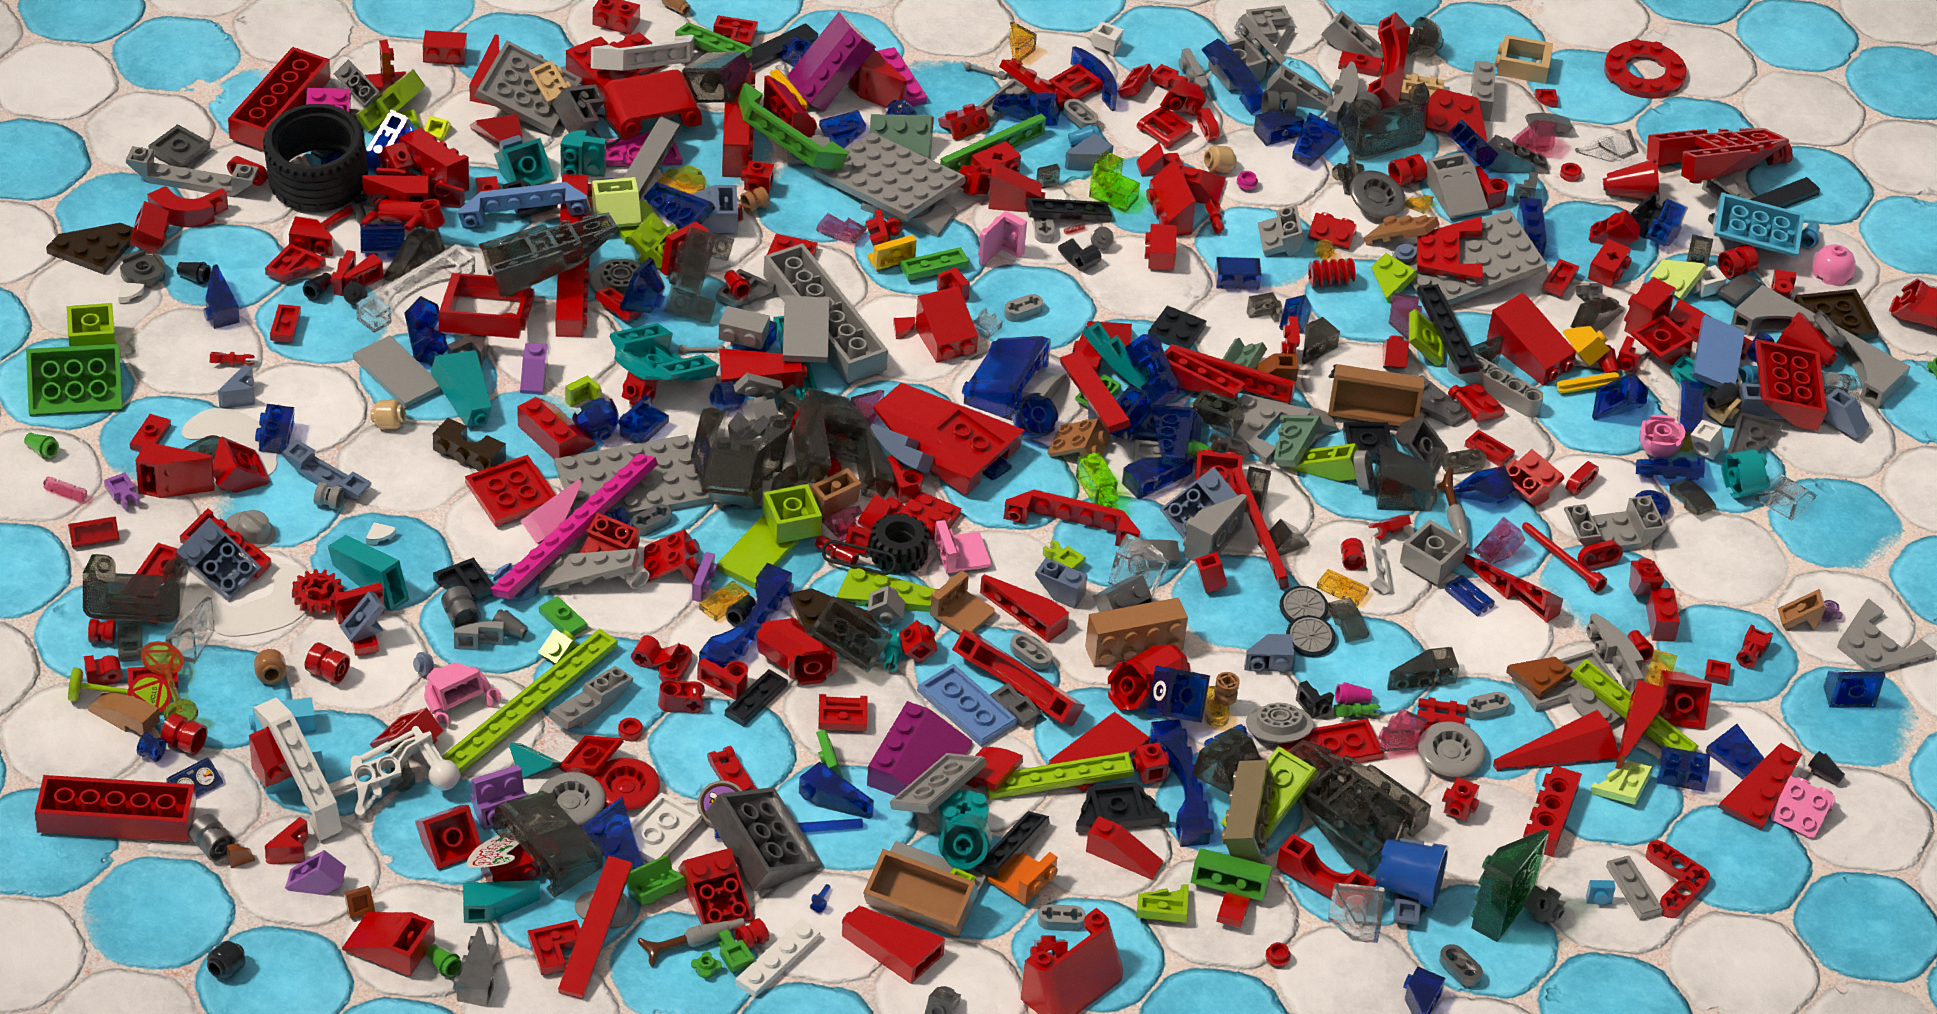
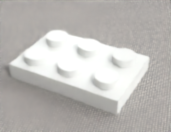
M661 792L617 836V844L648 862L664 855L668 856L701 822V814Z

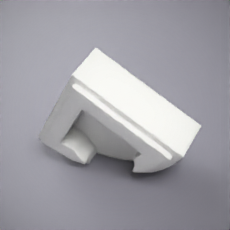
M122 282L118 296L119 303H128L130 299L137 296L140 297L145 291L144 284Z
M374 522L366 537V544L376 545L380 541L392 539L396 535V527Z

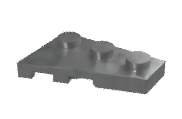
M1425 378L1420 410L1427 412L1428 417L1451 427L1468 418V410Z
M1739 411L1727 454L1748 449H1755L1760 453L1782 429L1783 423Z

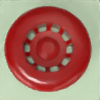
M634 758L610 760L606 762L598 773L593 775V778L604 789V805L617 810H634L644 807L656 798L660 790V779L655 769L646 762Z

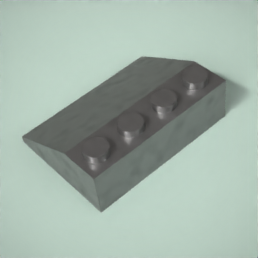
M774 787L719 794L705 812L727 848H731L736 864L753 891L776 887L818 869L823 865Z

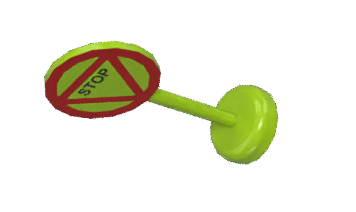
M73 667L68 688V701H77L80 697L81 689L125 694L138 698L159 708V713H162L169 706L172 699L169 683L162 676L153 673L136 677L130 683L129 688L125 689L83 683L82 669Z

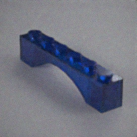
M767 563L756 577L755 594L757 602L751 614L735 628L710 637L699 652V661L705 658L724 668L728 663L738 661L741 656H745L751 642L757 640V632L762 629L761 625L765 621L771 620L772 614L781 608L784 598L793 591L792 572Z
M1180 719L1151 722L1150 743L1159 742L1163 752H1167L1169 758L1168 767L1175 773L1184 790L1185 800L1177 812L1175 824L1180 847L1207 845L1210 841V834L1214 833V823L1212 819L1208 818V803L1203 801V785L1201 782L1198 783L1197 780L1198 769L1197 765L1192 763V748L1187 746V731L1182 729Z

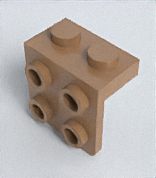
M1099 418L1065 423L1058 428L1047 453L1050 457L1079 452L1088 469L1097 468L1110 437Z
M962 570L955 576L950 577L940 589H936L930 598V615L959 634L964 629L972 632L976 631L995 613V609L967 591L969 575Z

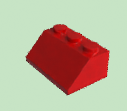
M769 75L764 76L763 107L806 137L811 138L814 136L817 123L808 114L805 106L800 104L796 95L791 93L786 85Z
M1175 160L1170 162L1150 180L1149 189L1146 190V197L1153 206V213L1155 216L1157 215L1159 224L1176 225V236L1192 234L1196 200Z
M534 397L517 406L518 427L553 459L576 455L596 445L595 440L551 402Z

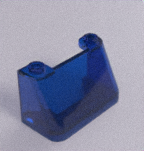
M1044 336L998 338L996 341H993L988 354L970 381H966L963 385V404L1013 421L1017 415L1015 410L1016 402H1021L1023 388L1036 371L1049 364L1051 339Z

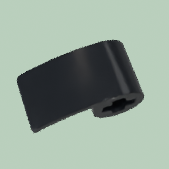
M1073 238L1058 246V251L1080 271L1087 270L1102 259L1101 253L1096 246L1090 245L1082 249Z

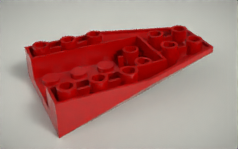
M902 382L873 406L874 411L889 430L919 441L916 450L934 456L929 471L965 496L979 485L982 472L1000 456L1007 460L1020 448L1025 432L1024 429Z

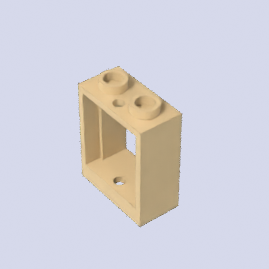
M1505 35L1504 43L1499 42L1495 66L1499 67L1497 75L1546 84L1554 43ZM1509 53L1519 56L1541 59L1542 62L1536 63L1514 58H1508L1506 57V54Z

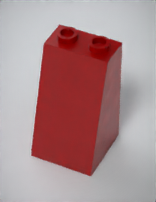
M1522 292L1492 310L1486 343L1542 386L1549 381H1554L1559 375L1569 372L1574 367L1576 350L1526 294Z

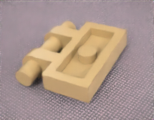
M1412 73V75L1404 74L1400 98L1409 101L1426 102L1437 88H1444L1445 80L1437 79L1435 76L1430 78L1422 77L1416 73Z

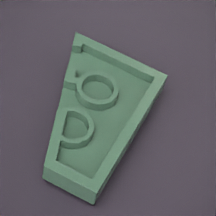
M871 114L869 134L872 132L931 159L934 117L924 115Z
M1280 415L1279 441L1276 442L1274 456L1277 467H1297L1323 423L1320 416Z

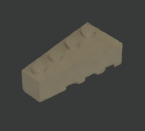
M1268 760L1239 761L1238 769L1233 775L1234 789L1230 791L1231 804L1230 809L1226 811L1227 824L1226 829L1222 831V842L1226 844L1231 856L1265 864L1266 860L1263 859L1261 853L1262 849H1267L1264 826H1269L1270 817L1267 805H1271L1273 773Z

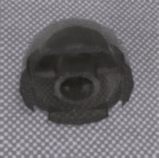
M1421 16L1418 17L1411 26L1414 30L1409 36L1407 53L1410 56L1425 59L1433 56L1442 48L1444 39L1442 38L1441 28L1435 21Z

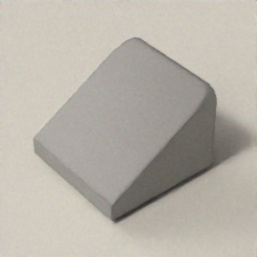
M1314 407L1310 409V415L1320 416L1323 422L1316 434L1337 431V426L1332 416L1328 415V412Z

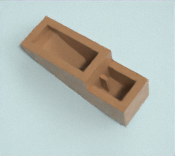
M103 693L87 707L89 712L124 732L130 728L142 736L146 735L160 722L159 708L125 694Z

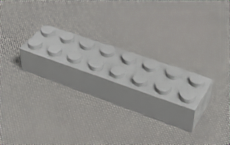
M803 243L764 256L763 276L767 281L775 284V291L783 301H785V296L829 298L828 359L847 383L887 370V348Z

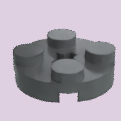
M145 251L133 252L124 257L123 264L120 265V274L126 283L144 284V287L164 281L165 262L157 253L152 252V255L145 254Z

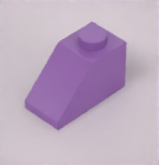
M525 343L520 393L543 395L548 366V344Z
M323 850L291 868L285 888L288 891L325 895L342 886L346 866Z

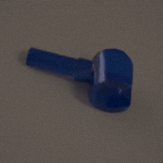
M826 884L818 895H812L811 901L813 903L810 905V908L819 914L827 906V901L824 897L831 888L829 884Z

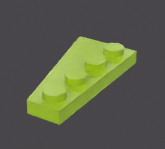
M850 567L836 598L845 602H856V606L866 607V603H869L870 593L882 587L890 586L896 589L898 595L905 601L904 610L930 612V598L936 589Z

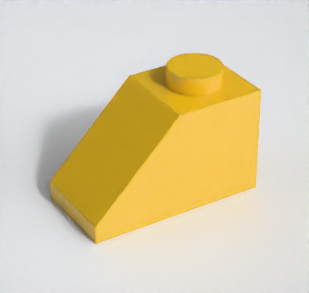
M1591 326L1565 329L1563 331L1568 341L1589 366L1610 350L1605 343L1608 341L1605 335L1600 330L1596 332Z

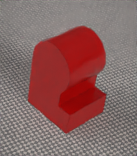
M1775 269L1771 290L1790 300L1796 281V272Z
M93 655L83 656L87 683L106 686L117 683L122 679L123 673L118 657L107 655L101 659L94 660Z

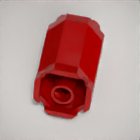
M1917 278L1902 288L1903 295L1901 297L1895 296L1889 311L1899 319L1930 325L1937 330V287L1927 285L1924 281Z
M796 618L765 621L761 625L762 629L757 632L758 652L788 671L789 677L793 680L795 677L801 685L822 683L826 680L827 674L831 672V675H833L837 670L836 652L806 634L805 627L799 624V620Z
M1159 645L1147 649L1126 662L1117 663L1108 676V684H1111L1108 698L1119 710L1143 709L1157 701L1154 697V687L1159 681L1165 683L1166 692L1164 696L1169 693L1178 692L1188 679V674L1191 670L1187 657L1176 645ZM1158 685L1156 689V695L1158 697H1160L1163 694V691L1162 693H1160V690H1163L1162 685Z

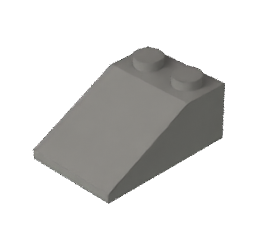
M1241 494L1200 510L1194 518L1190 517L1185 526L1187 535L1183 542V546H1185L1184 557L1195 562L1196 558L1217 552L1219 555L1242 529L1247 495Z

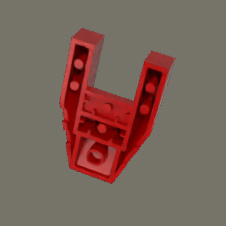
M1740 128L1737 132L1729 131L1728 129H1718L1717 133H1707V129L1652 134L1648 135L1646 159H1657L1659 167L1667 166L1668 163L1682 162L1681 176L1688 179L1690 183L1699 184L1702 183V180H1711L1752 168L1787 145L1789 139L1766 128Z

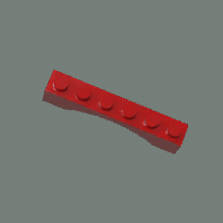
M1396 12L1379 22L1378 36L1383 51V72L1379 79L1373 81L1368 86V92L1376 94L1382 102L1381 113L1394 109L1399 103L1411 28Z
M964 629L952 648L953 651L969 662L986 670L1005 683H1010L1020 693L1027 695L1044 712L1063 724L1074 726L1085 707L1084 704L976 632Z

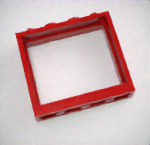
M452 272L439 310V332L519 339L521 331L526 329V321L529 319V311L532 309V301L535 298L534 289L531 288L532 279ZM459 296L520 301L516 316L455 311Z

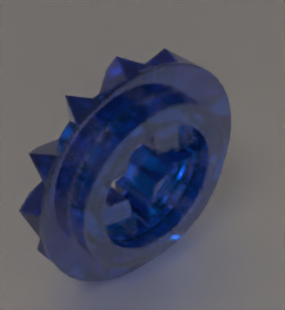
M1644 490L1636 494L1635 497L1651 495L1661 518L1663 515L1668 514L1670 501L1664 494L1654 490Z

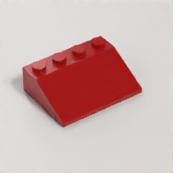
M1756 339L1755 349L1761 402L1796 427L1818 431L1827 413L1819 352Z

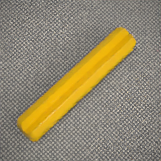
M779 69L770 71V77L786 85L791 93L796 95L800 104L804 105L807 110L809 102L796 90Z
M1612 372L1558 381L1556 384L1557 391L1564 394L1618 385L1620 383V376L1618 373Z

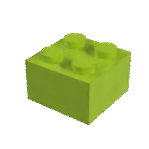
M112 303L66 306L69 346L116 344Z
M808 484L764 492L763 514L776 544L821 536L822 514Z

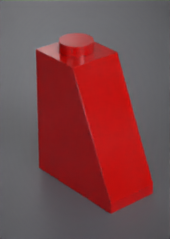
M992 163L988 209L1027 212L1025 206L1026 198L1045 199L1046 192H1041L1042 183L998 163Z

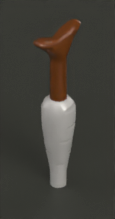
M1448 468L1443 481L1437 484V488L1445 490L1449 505L1447 518L1454 534L1468 541L1465 511L1461 505H1458L1453 489L1454 468ZM1469 541L1467 542V547H1466V552H1465V553H1467V552H1469V551L1471 550V549H1470V545H1469Z
M743 918L732 921L698 925L688 928L682 936L662 942H651L638 938V944L649 954V964L653 967L661 952L684 945L694 948L705 945L720 938L719 932L726 929L732 932L735 928L745 925Z

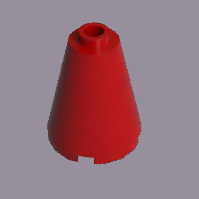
M1650 159L1607 173V178H1603L1604 190H1608L1609 195L1646 199L1654 191L1659 195L1657 201H1660L1657 159Z
M1799 311L1776 343L1817 351L1820 354L1821 367L1825 368L1826 365L1831 367L1838 357L1835 354L1837 349Z

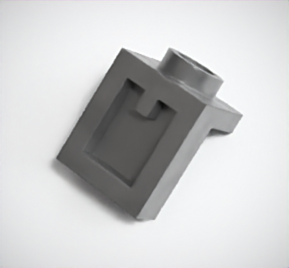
M1530 172L1529 179H1524V184H1515L1513 202L1534 204L1538 178L1537 172Z

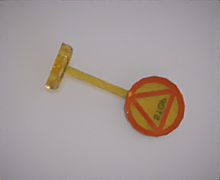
M155 641L148 643L141 651V661L150 671L166 676L174 701L165 708L164 720L166 721L171 714L178 713L187 717L188 722L194 721L198 716V708L191 700L179 699L172 675L181 671L184 665V657L181 651L167 642Z

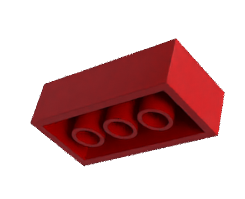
M600 36L567 49L566 70L582 78L580 82L582 86L596 84L604 98V87L608 82L640 76V74L635 69L619 71L591 68V47L610 45Z

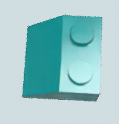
M541 138L494 153L500 173L507 183L523 179L533 186L554 179Z

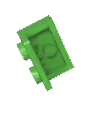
M667 855L632 870L626 883L629 896L642 905L652 904L658 898L674 894L678 889L687 885L685 876L672 869L670 857Z

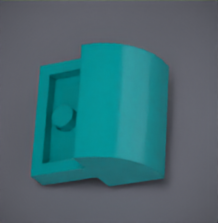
M587 130L573 131L565 135L560 144L561 177L562 174H585L605 177L606 139L587 136Z

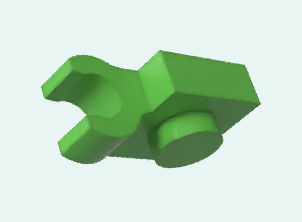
M728 929L718 933L721 938L717 941L720 947L719 955L731 973L746 968L754 962L755 958L743 940L735 942Z

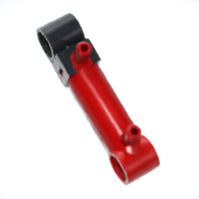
M359 194L350 200L356 221L361 223V226L367 228L370 224L382 225L386 221L406 223L404 226L405 230L410 232L418 224H424L426 229H435L445 223V217L440 202L437 199L411 202L389 200L387 195L375 194L371 197L370 194Z

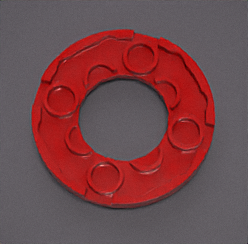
M1633 39L1620 43L1608 52L1604 63L1605 75L1611 83L1615 82L1621 87L1620 90L1627 94L1649 99L1667 97L1670 92L1679 91L1684 85L1687 73L1683 59L1676 52L1657 41L1650 42ZM1635 57L1637 59L1639 57H1649L1651 61L1655 59L1658 65L1665 68V74L1655 79L1640 78L1627 69L1626 62L1632 61Z

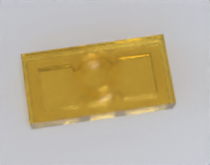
M1330 569L1326 570L1317 582L1316 587L1357 607L1369 591V587Z
M733 580L699 603V609L714 621H718L726 615L727 608L730 605L741 600L744 596L750 595V592Z
M1655 649L1645 682L1659 686L1661 670L1673 671L1677 655Z

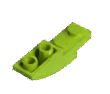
M411 69L383 91L366 108L364 107L355 114L364 129L369 132L402 108L426 85L415 70Z

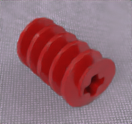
M1348 258L1346 261L1339 259L1337 262L1335 259H1331L1328 262L1324 259L1321 263L1318 260H1314L1312 263L1309 262L1308 276L1311 287H1315L1316 281L1319 282L1320 287H1323L1324 281H1327L1330 287L1333 280H1335L1337 286H1340L1341 280H1344L1345 285L1348 286L1350 279L1354 282L1356 277L1354 260L1352 258Z

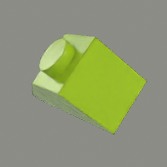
M1356 443L1307 449L1297 467H1289V469L1336 481L1355 480L1354 454L1358 451Z

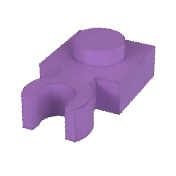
M126 472L104 480V487L114 501L121 499L123 509H128V501H133L136 505H139V496L136 493L135 485Z

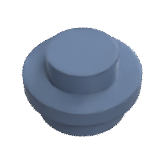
M1402 244L1395 249L1396 258L1404 264L1413 262L1417 255L1416 248L1411 244Z
M424 652L417 653L416 658L413 660L414 670L420 676H427L434 669L432 656Z

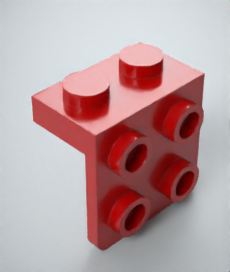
M683 529L646 545L644 548V568L649 572L648 581L680 569L692 583L700 567V545L698 541L692 539L686 530Z

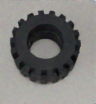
M893 513L892 516L885 515L884 519L879 518L876 524H873L870 548L886 551L895 556L897 566L893 572H896V574L905 572L907 574L911 573V570H918L919 566L925 564V560L928 557L929 533L927 526H924L922 520H917V517H910L905 513L903 515ZM870 552L873 563L878 564V568L881 570L886 569L887 572L893 567V559L890 556Z

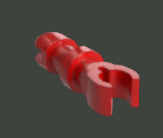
M1210 199L1205 204V208L1209 213V220L1212 222L1213 231L1216 234H1221V231L1224 230L1223 222H1221V207L1219 202L1214 205L1212 199Z
M211 352L209 363L253 365L255 362L247 361L246 358L253 359L255 356L252 354L238 355L235 352H230V354Z

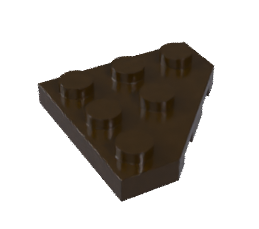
M114 223L61 233L47 245L46 251L49 255L104 275L131 246L130 240L134 227L123 223Z
M1857 289L1795 295V303L1815 314L1821 310L1835 325L1862 340L1878 338L1879 331Z
M813 588L791 592L789 595V600L799 620V624L805 627L806 634L826 646L878 636V626L874 617L867 610Z

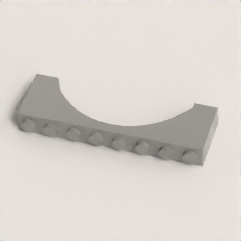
M1762 285L1734 310L1731 325L1744 330V334L1748 336L1759 332H1783L1799 311L1812 324L1815 321L1813 318L1815 313ZM1837 326L1848 342L1842 348L1837 345L1835 347L1837 349L1836 352L1844 357L1856 372L1862 387L1860 399L1880 408L1906 383L1911 366ZM1824 331L1821 332L1825 338L1828 337Z

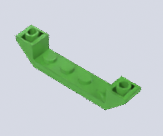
M748 83L743 85L738 97V103L745 122L811 167L838 170L843 168L849 154L847 150L833 141L824 148L759 105L763 96L761 92Z

